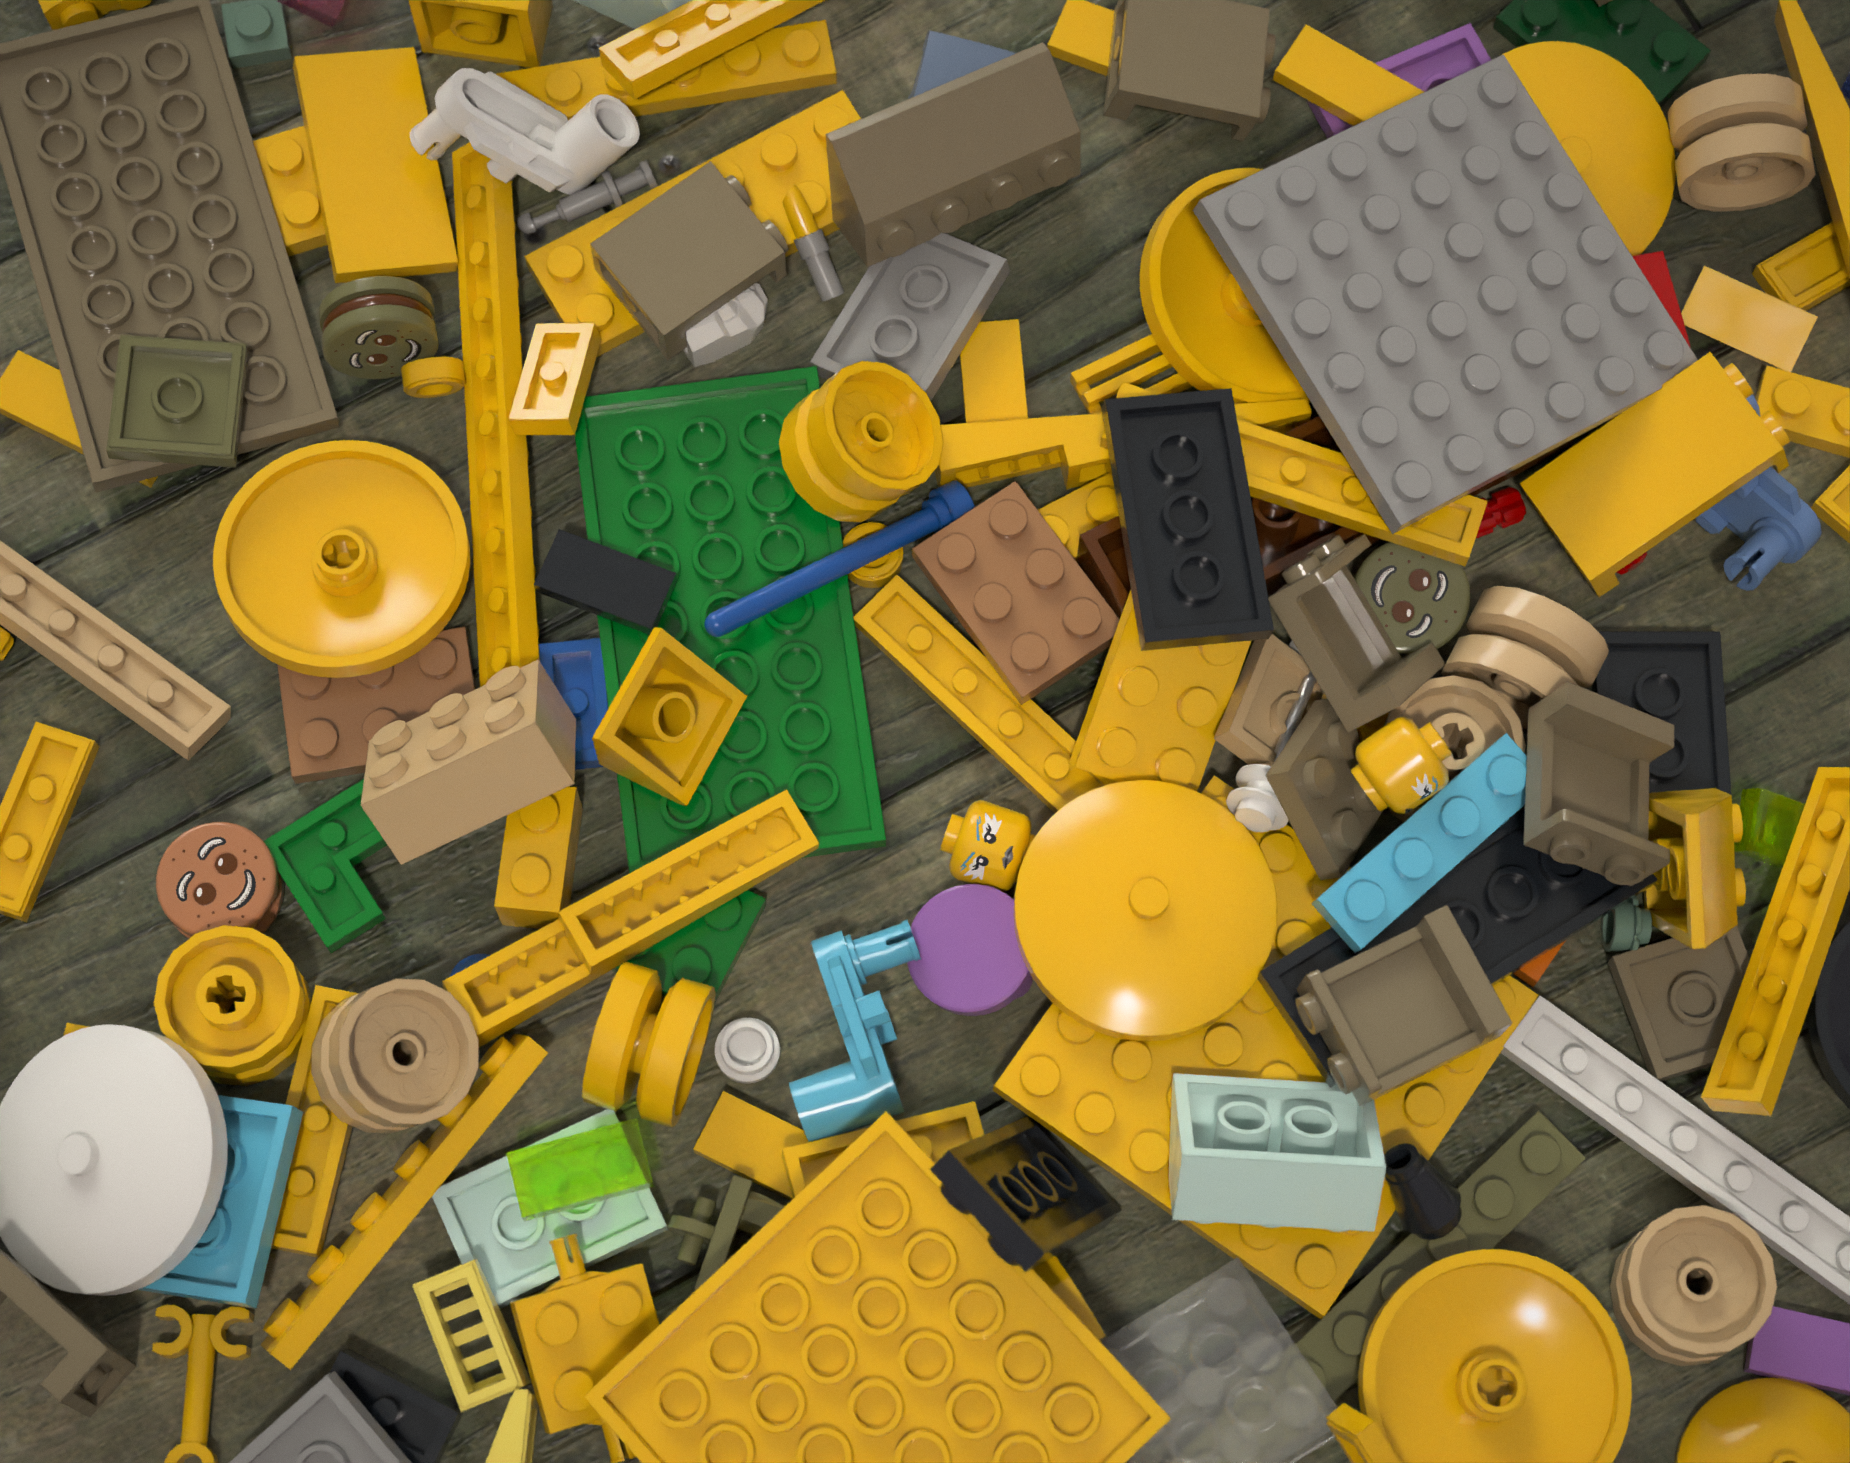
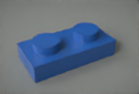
M600 638L538 644L540 663L576 718L575 770L603 767L599 765L592 740L594 733L609 708Z

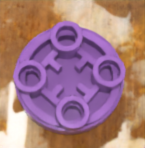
M965 884L940 892L921 908L910 927L921 960L907 962L914 983L929 1000L941 1009L954 1014L979 1016L998 1011L1029 991L1033 978L1023 961L1016 939L1013 918L1014 900L1004 892L990 886Z

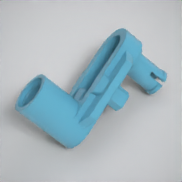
M908 920L901 921L902 923L855 940H852L850 934L844 936L841 930L811 941L851 1061L789 1083L795 1107L808 1142L844 1134L874 1123L885 1112H888L891 1116L904 1112L882 1046L897 1040V1036L880 991L865 995L862 985L867 984L866 977L913 960H921Z

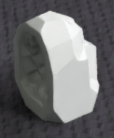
M755 283L686 331L688 347L683 349L694 367L714 362L752 343L764 326L768 299L760 284Z

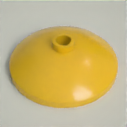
M1758 1378L1744 1381L1717 1393L1698 1409L1681 1436L1675 1456V1463H1850V1413L1829 1395L1804 1383L1782 1378Z

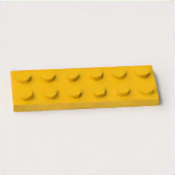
M841 90L525 255L526 265L561 323H595L601 337L597 357L645 331L596 272L590 243L711 161L724 178L733 175L741 183L751 200L752 205L749 208L759 221L763 223L766 220H770L778 228L788 245V251L785 252L786 258L798 251L794 243L796 237L783 206L784 196L792 185H796L801 191L818 229H822L825 237L839 230L832 218L826 134L858 121L861 117L845 92Z

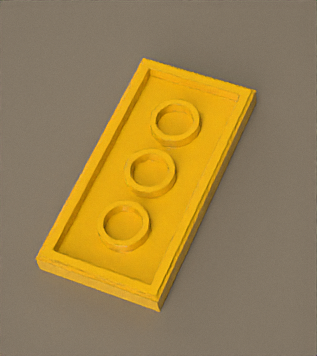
M415 48L294 56L293 71L335 283H345L372 276L406 277L456 272L458 257L438 160L427 159V153L435 145L433 143L421 156L414 149L410 141L411 129L428 116Z

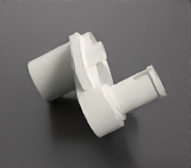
M461 68L438 88L435 95L436 108L421 123L411 129L410 141L414 149L421 156L435 143L436 145L427 153V159L437 160L444 155L445 151L458 138L463 136L469 139L474 150L491 159L487 163L488 170L492 176L502 182L508 183L515 176L520 175L548 192L558 190L572 195L585 189L637 143L640 133L639 125L630 109L619 99L608 94H599L568 121L563 113L491 71L484 74L472 68Z

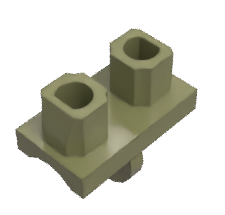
M733 1175L716 1227L709 1225L716 1202L700 1196L696 1200L691 1218L680 1215L671 1216L667 1229L676 1235L684 1237L676 1260L695 1266L702 1244L709 1246L694 1291L734 1255L741 1233L753 1237L784 1208V1206L772 1199L756 1193L751 1180Z

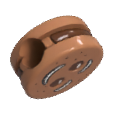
M211 822L187 830L170 844L158 866L156 891L164 913L177 930L187 939L196 933L223 925L253 928L263 934L274 922L280 911L284 896V882L277 870L272 853L260 837L249 829L237 824Z

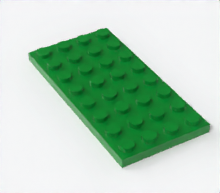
M817 366L585 397L575 432V441L588 540L676 573L677 583L657 628L665 630L747 696L687 806L680 805L617 774L629 873L785 790L789 792L819 842V848L803 858L886 847V836L848 576L845 575L721 637L709 635L704 626L705 619L710 613L843 548L840 522L814 510L795 491L783 468L779 439L784 419L797 403L814 390L820 389ZM597 615L608 707H610L650 635Z

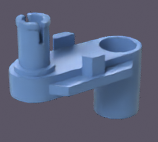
M1751 395L1747 398V401L1760 417L1759 405L1754 396ZM1771 467L1696 517V522L1710 534L1720 533L1725 527H1728L1745 542L1734 554L1725 560L1724 572L1728 579L1732 581L1745 567H1749V572L1736 585L1738 588L1746 591L1757 588L1763 578L1779 562L1795 563L1800 560L1819 541L1822 533L1821 523L1816 513L1798 496L1797 489Z

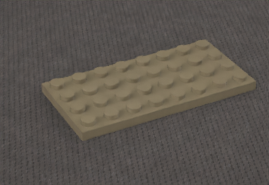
M175 0L0 43V161L95 492L198 466L193 464L109 459L106 448L120 335L247 344L249 354L238 454L339 428L337 413L210 0Z

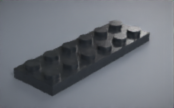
M1524 808L1511 816L1360 951L1354 953L1331 927L1260 971L1257 979L1331 1088L1336 1085L1327 1059L1332 1054L1320 1032L1313 1035L1308 1031L1296 1007L1295 1000L1300 997L1297 987L1305 975L1317 969L1322 973L1416 927L1425 915L1447 905L1491 985L1494 986L1650 888L1657 881V878L1654 874H1651L1633 886L1619 885L1608 881L1601 874L1575 864L1560 863L1554 860L1551 855L1524 845Z

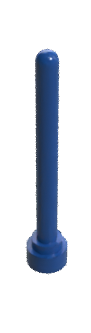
M952 480L930 491L929 499L922 503V510L710 613L704 622L705 630L713 637H721L932 532L937 533L975 508L972 498L960 482Z

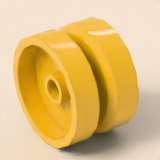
M860 361L842 368L830 377L820 389L814 390L797 403L784 419L779 446L782 465L792 486L814 510L836 521L862 522L881 514L895 504L900 497L909 494L926 482L939 465L943 437L939 416L927 393L908 374L886 363Z
M223 925L196 933L172 952L158 975L154 1006L160 1030L163 1034L191 1054L211 1080L219 1084L249 1086L275 1078L297 1061L312 997L307 981L276 940L253 928ZM235 1003L236 1011L228 1013L231 1005Z
M629 962L623 963L611 983L592 1036L583 1078L582 1098L584 1102L617 1111L630 1099L638 1083L636 1104L641 1119L673 1128L678 1123L685 1109L702 1060L714 1010L716 994L714 987L682 978L669 989L660 1008L662 985L658 971Z

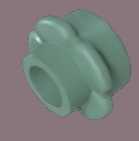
M1636 896L1602 917L1601 941L1605 951L1621 952L1622 954L1638 950L1639 947L1648 946L1652 932L1651 913L1647 908L1638 907L1639 901Z

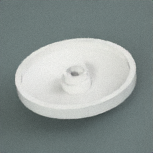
M96 1025L79 1029L52 1042L28 1062L15 1078L0 1105V1237L16 1261L31 1275L47 1285L71 1293L98 1296L119 1295L138 1290L159 1280L183 1261L196 1246L206 1231L221 1196L227 1167L228 1143L224 1114L218 1095L211 1080L194 1057L177 1043L155 1032L124 1025Z

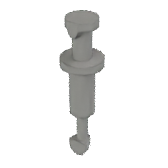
M647 160L639 162L640 165L636 167L635 171L614 180L609 170L602 173L604 181L558 200L559 203L556 205V209L531 219L529 212L521 215L517 220V226L522 232L530 234L536 232L537 228L558 219L570 222L612 203L617 208L623 205L621 196L647 185L652 190L657 187V183Z

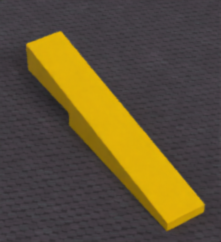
M1778 0L1775 26L1791 80L1801 85L1808 124L1805 129L1809 136L1812 153L1850 279V108L1797 0Z
M1308 399L1234 404L1238 420L1281 434L1310 421L1312 415ZM1102 413L941 425L943 447L939 465L934 470L938 487L956 480L965 488L1058 467L1061 468L1066 489L1084 486L1111 472L1108 449L1100 447L1101 437L1105 429Z
M785 790L558 911L559 919L443 980V989L450 992L469 1013L479 1040V1047L815 851L819 848V842L789 792Z

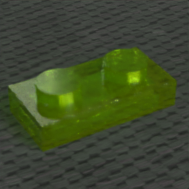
M637 1118L506 1153L521 1216L524 1221L654 1187Z

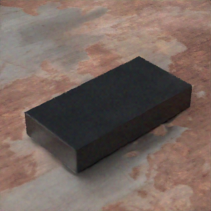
M559 529L534 583L536 592L650 635L653 628L659 624L677 583V575L667 569Z

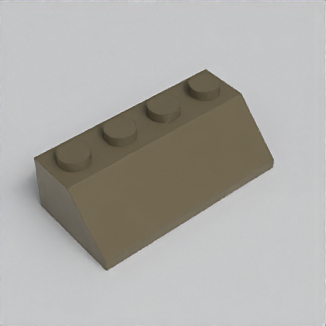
M1044 42L826 134L832 218L867 267L890 257L899 256L941 233H952L968 223L998 210L1007 209L1016 202L1051 187L1060 186L1069 179L1081 175V131L1050 50Z

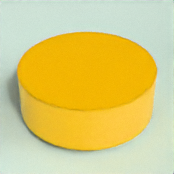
M429 357L409 362L401 367L403 390L411 397L435 398L447 396L460 391L465 385L463 362L458 358Z
M877 522L857 525L843 539V548L887 527V525ZM903 547L847 574L848 578L853 583L865 588L885 586L895 575H899L902 569Z

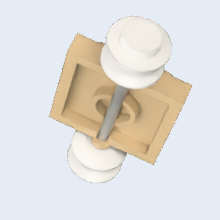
M1271 634L1269 639L1254 640L1214 737L1217 742L1248 764L1238 770L1236 783L1239 788L1232 790L1228 794L1226 802L1228 809L1235 816L1236 820L1241 822L1248 830L1254 832L1277 830L1287 825L1289 820L1266 778V774L1314 701L1322 699L1324 694L1294 642L1291 640L1288 646L1273 634Z

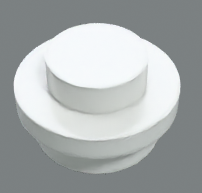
M740 1018L730 1022L720 1031L715 1042V1058L720 1070L731 1080L744 1084L756 1083L768 1077L776 1068L780 1058V1044L776 1033L767 1023L756 1018Z

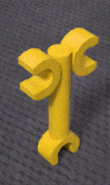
M176 1305L160 1306L156 1308L155 1316L160 1320L178 1321L181 1331L178 1338L171 1343H153L152 1351L164 1358L174 1359L188 1352L181 1443L168 1453L164 1463H184L186 1459L192 1456L200 1457L202 1463H219L217 1455L207 1447L215 1349L218 1353L231 1360H244L251 1357V1348L247 1345L228 1344L226 1333L228 1328L234 1323L254 1322V1314L243 1307L231 1306L223 1309L217 1315L192 1314L191 1316L187 1311Z

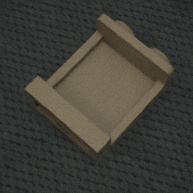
M1119 0L1114 9L1103 116L1127 120L1134 107L1140 105L1232 124L1231 139L1244 141L1256 123L1262 124L1264 122L1270 104V88L1263 87L1264 70L1269 68L1275 50V34L1268 33L1270 9L1229 0Z
M711 161L590 243L596 272L667 360L688 347L686 331L768 274L776 283L787 276L785 252L788 251V245L783 235L770 220H766L763 223L759 221L749 208L752 205L751 200L741 183L733 175L724 178Z
M1365 534L1347 544L1344 543L1340 535H1337L1317 546L1306 554L1307 557L1281 573L1287 583L1269 597V603L1347 732L1399 707L1445 665L1433 642L1403 658L1400 656L1346 566L1371 546Z
M1570 682L1565 683L1530 707L1528 710L1524 845L1549 854L1560 863L1575 864L1601 874L1608 881L1619 885L1633 886L1670 863V849L1648 841L1649 763L1674 748V725Z
M1447 905L1425 915L1416 927L1322 973L1317 969L1305 975L1297 987L1300 997L1295 1000L1298 1013L1308 1031L1313 1035L1320 1032L1332 1054L1327 1059L1337 1086L1344 1094L1352 1092L1359 1106L1381 1097L1499 1038L1512 1024L1510 1017Z
M0 1250V1305L8 1297L69 1352L40 1385L60 1403L90 1418L133 1371L136 1365L42 1281L25 1270L16 1259Z

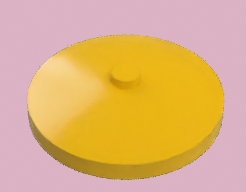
M1549 41L1524 45L1504 53L1509 64L1632 256L1640 255L1653 241L1663 225L1673 198L1676 176L1675 150L1671 141L1670 130L1666 118L1652 93L1622 63L1588 46L1570 42Z
M1236 168L1211 174L1185 189L1162 211L1152 226L1145 242L1139 274L1140 295L1145 318L1152 336L1173 368L1199 391L1231 388L1234 404L1308 399L1309 403H1311L1193 211L1201 199L1263 169Z
M357 440L329 441L299 448L281 456L258 471L243 485L227 507L219 524L213 550V571L218 594L229 620L240 636L254 650L275 664L301 674L328 678L355 677L378 672L403 662L427 646L440 634L456 612L465 593L470 570V545L464 518L454 495L443 480L423 462L403 451L379 443Z
M1134 780L1108 784L1093 789L1063 806L1045 823L1031 842L1023 859L1015 888L1013 918L1016 939L1023 961L1038 987L1055 1006L1075 1021L1096 1032L1126 1040L1159 1041L1182 1037L1213 1024L1228 1014L1246 996L1256 982L1258 974L1263 970L1272 948L1277 924V900L1272 874L1263 852L1248 829L1241 822L1237 821L1231 812L1208 796L1190 788L1162 781Z
M1503 1249L1474 1250L1451 1255L1428 1265L1404 1281L1388 1297L1375 1316L1364 1341L1358 1372V1395L1361 1413L1376 1422L1401 1463H1613L1627 1432L1631 1412V1374L1624 1344L1615 1324L1598 1299L1581 1282L1556 1265L1532 1255Z

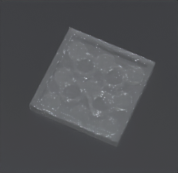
M1238 1257L1101 1341L1172 1418L1127 1461L1128 1463H1295L1335 1438L1326 1424L1328 1421L1325 1417L1338 1407Z

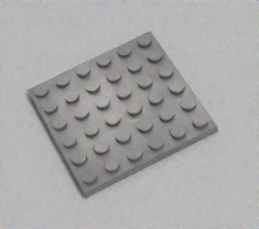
M1504 54L1201 199L1193 210L1392 534L1616 417L1661 389L1665 382L1698 360Z

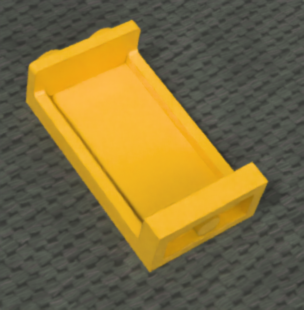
M1711 352L1707 353L1665 382L1661 389L1625 410L1519 483L1530 503L1598 597H1601L1620 584L1615 575L1617 571L1769 467L1773 466L1779 473L1789 466L1783 446L1790 442L1789 437L1771 412L1767 411L1759 417L1747 401V398L1754 394L1753 390L1733 363L1722 368Z

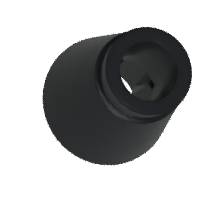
M1404 1143L1389 1149L1384 1154L1386 1163L1385 1178L1402 1227L1424 1240L1438 1239L1450 1233L1458 1225L1462 1215L1460 1207L1461 1195L1458 1189L1419 1153L1414 1145Z

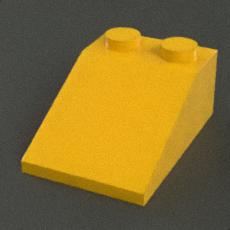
M1716 788L1649 793L1648 841L1670 849V863L1653 873L1657 881L1650 888L1643 891L1644 908L1650 910L1652 926L1691 949L1708 947L1738 925L1737 907H1742L1745 904V879L1741 868H1735L1734 843L1741 842L1743 821L1739 805L1737 803L1732 804L1731 794Z

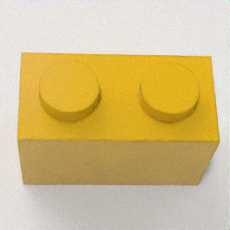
M568 786L507 815L494 903L502 925L540 929L559 919L558 911L570 906L583 812L576 787Z

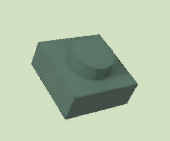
M245 0L221 4L228 55L233 69L292 59L283 0Z

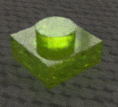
M1763 788L1742 789L1740 810L1743 821V835L1741 842L1734 843V852L1776 867H1783L1805 804Z

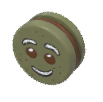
M393 276L360 278L333 289L322 300L319 307L322 349L325 360L332 368L348 376L362 379H386L401 376V367L409 362L434 357L438 349L439 340L433 318L435 309L431 294L414 281Z
M1387 542L1375 549L1364 560L1354 576L1356 583L1401 657H1405L1432 642L1436 649L1441 648L1458 633L1467 617L1470 606V586L1467 575L1461 565Z

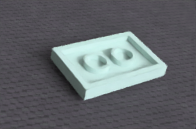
M610 1109L601 1111L442 1185L432 1196L461 1263L465 1264L474 1259L478 1260L499 1309L509 1305L512 1301L522 1299L552 1285L555 1281L561 1280L552 1246L549 1243L551 1240L577 1233V1240L586 1269L668 1230L617 1116Z

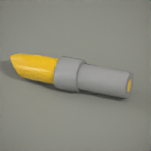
M792 185L784 196L783 206L796 237L794 243L801 260L806 261L820 298L824 302L843 294L844 290L827 250L830 248L823 231L818 229L801 191L796 185Z

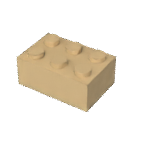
M539 659L521 668L518 666L504 668L494 674L487 681L486 685L463 696L460 693L450 694L436 702L429 712L406 723L403 720H398L381 728L369 740L361 807L402 865L574 784L576 718Z

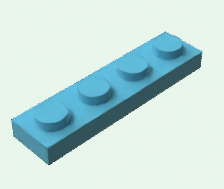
M1507 733L1504 734L1311 903L1354 953L1365 947L1525 805L1527 756Z

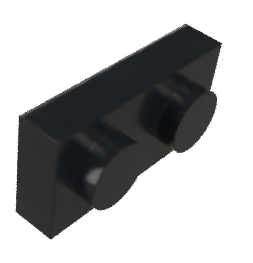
M349 1348L341 1350L330 1373L335 1371L411 1463H439L464 1411L461 1412L459 1406Z

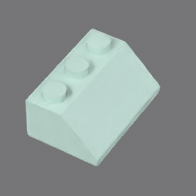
M1173 1073L1168 1177L1173 1220L1193 1221L1200 1224L1215 1222L1251 1224L1267 1228L1282 1226L1318 1228L1334 1232H1345L1348 1230L1375 1232L1386 1163L1374 1100L1359 1106L1352 1092L1344 1094L1337 1084L1330 1088L1327 1083Z

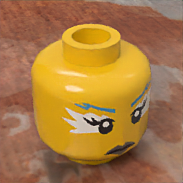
M1397 717L1357 746L1355 757L1358 765L1353 767L1351 772L1380 812L1389 807L1398 814H1406L1448 784L1449 774L1443 760L1453 753L1431 722L1419 729L1411 719Z
M978 800L969 806L965 817L955 814L951 815L940 850L952 854L949 869L955 879L968 884L990 886L1005 893L1012 888L1014 882L1017 883L1023 859L1036 835L1031 834V821L1026 815L987 801Z

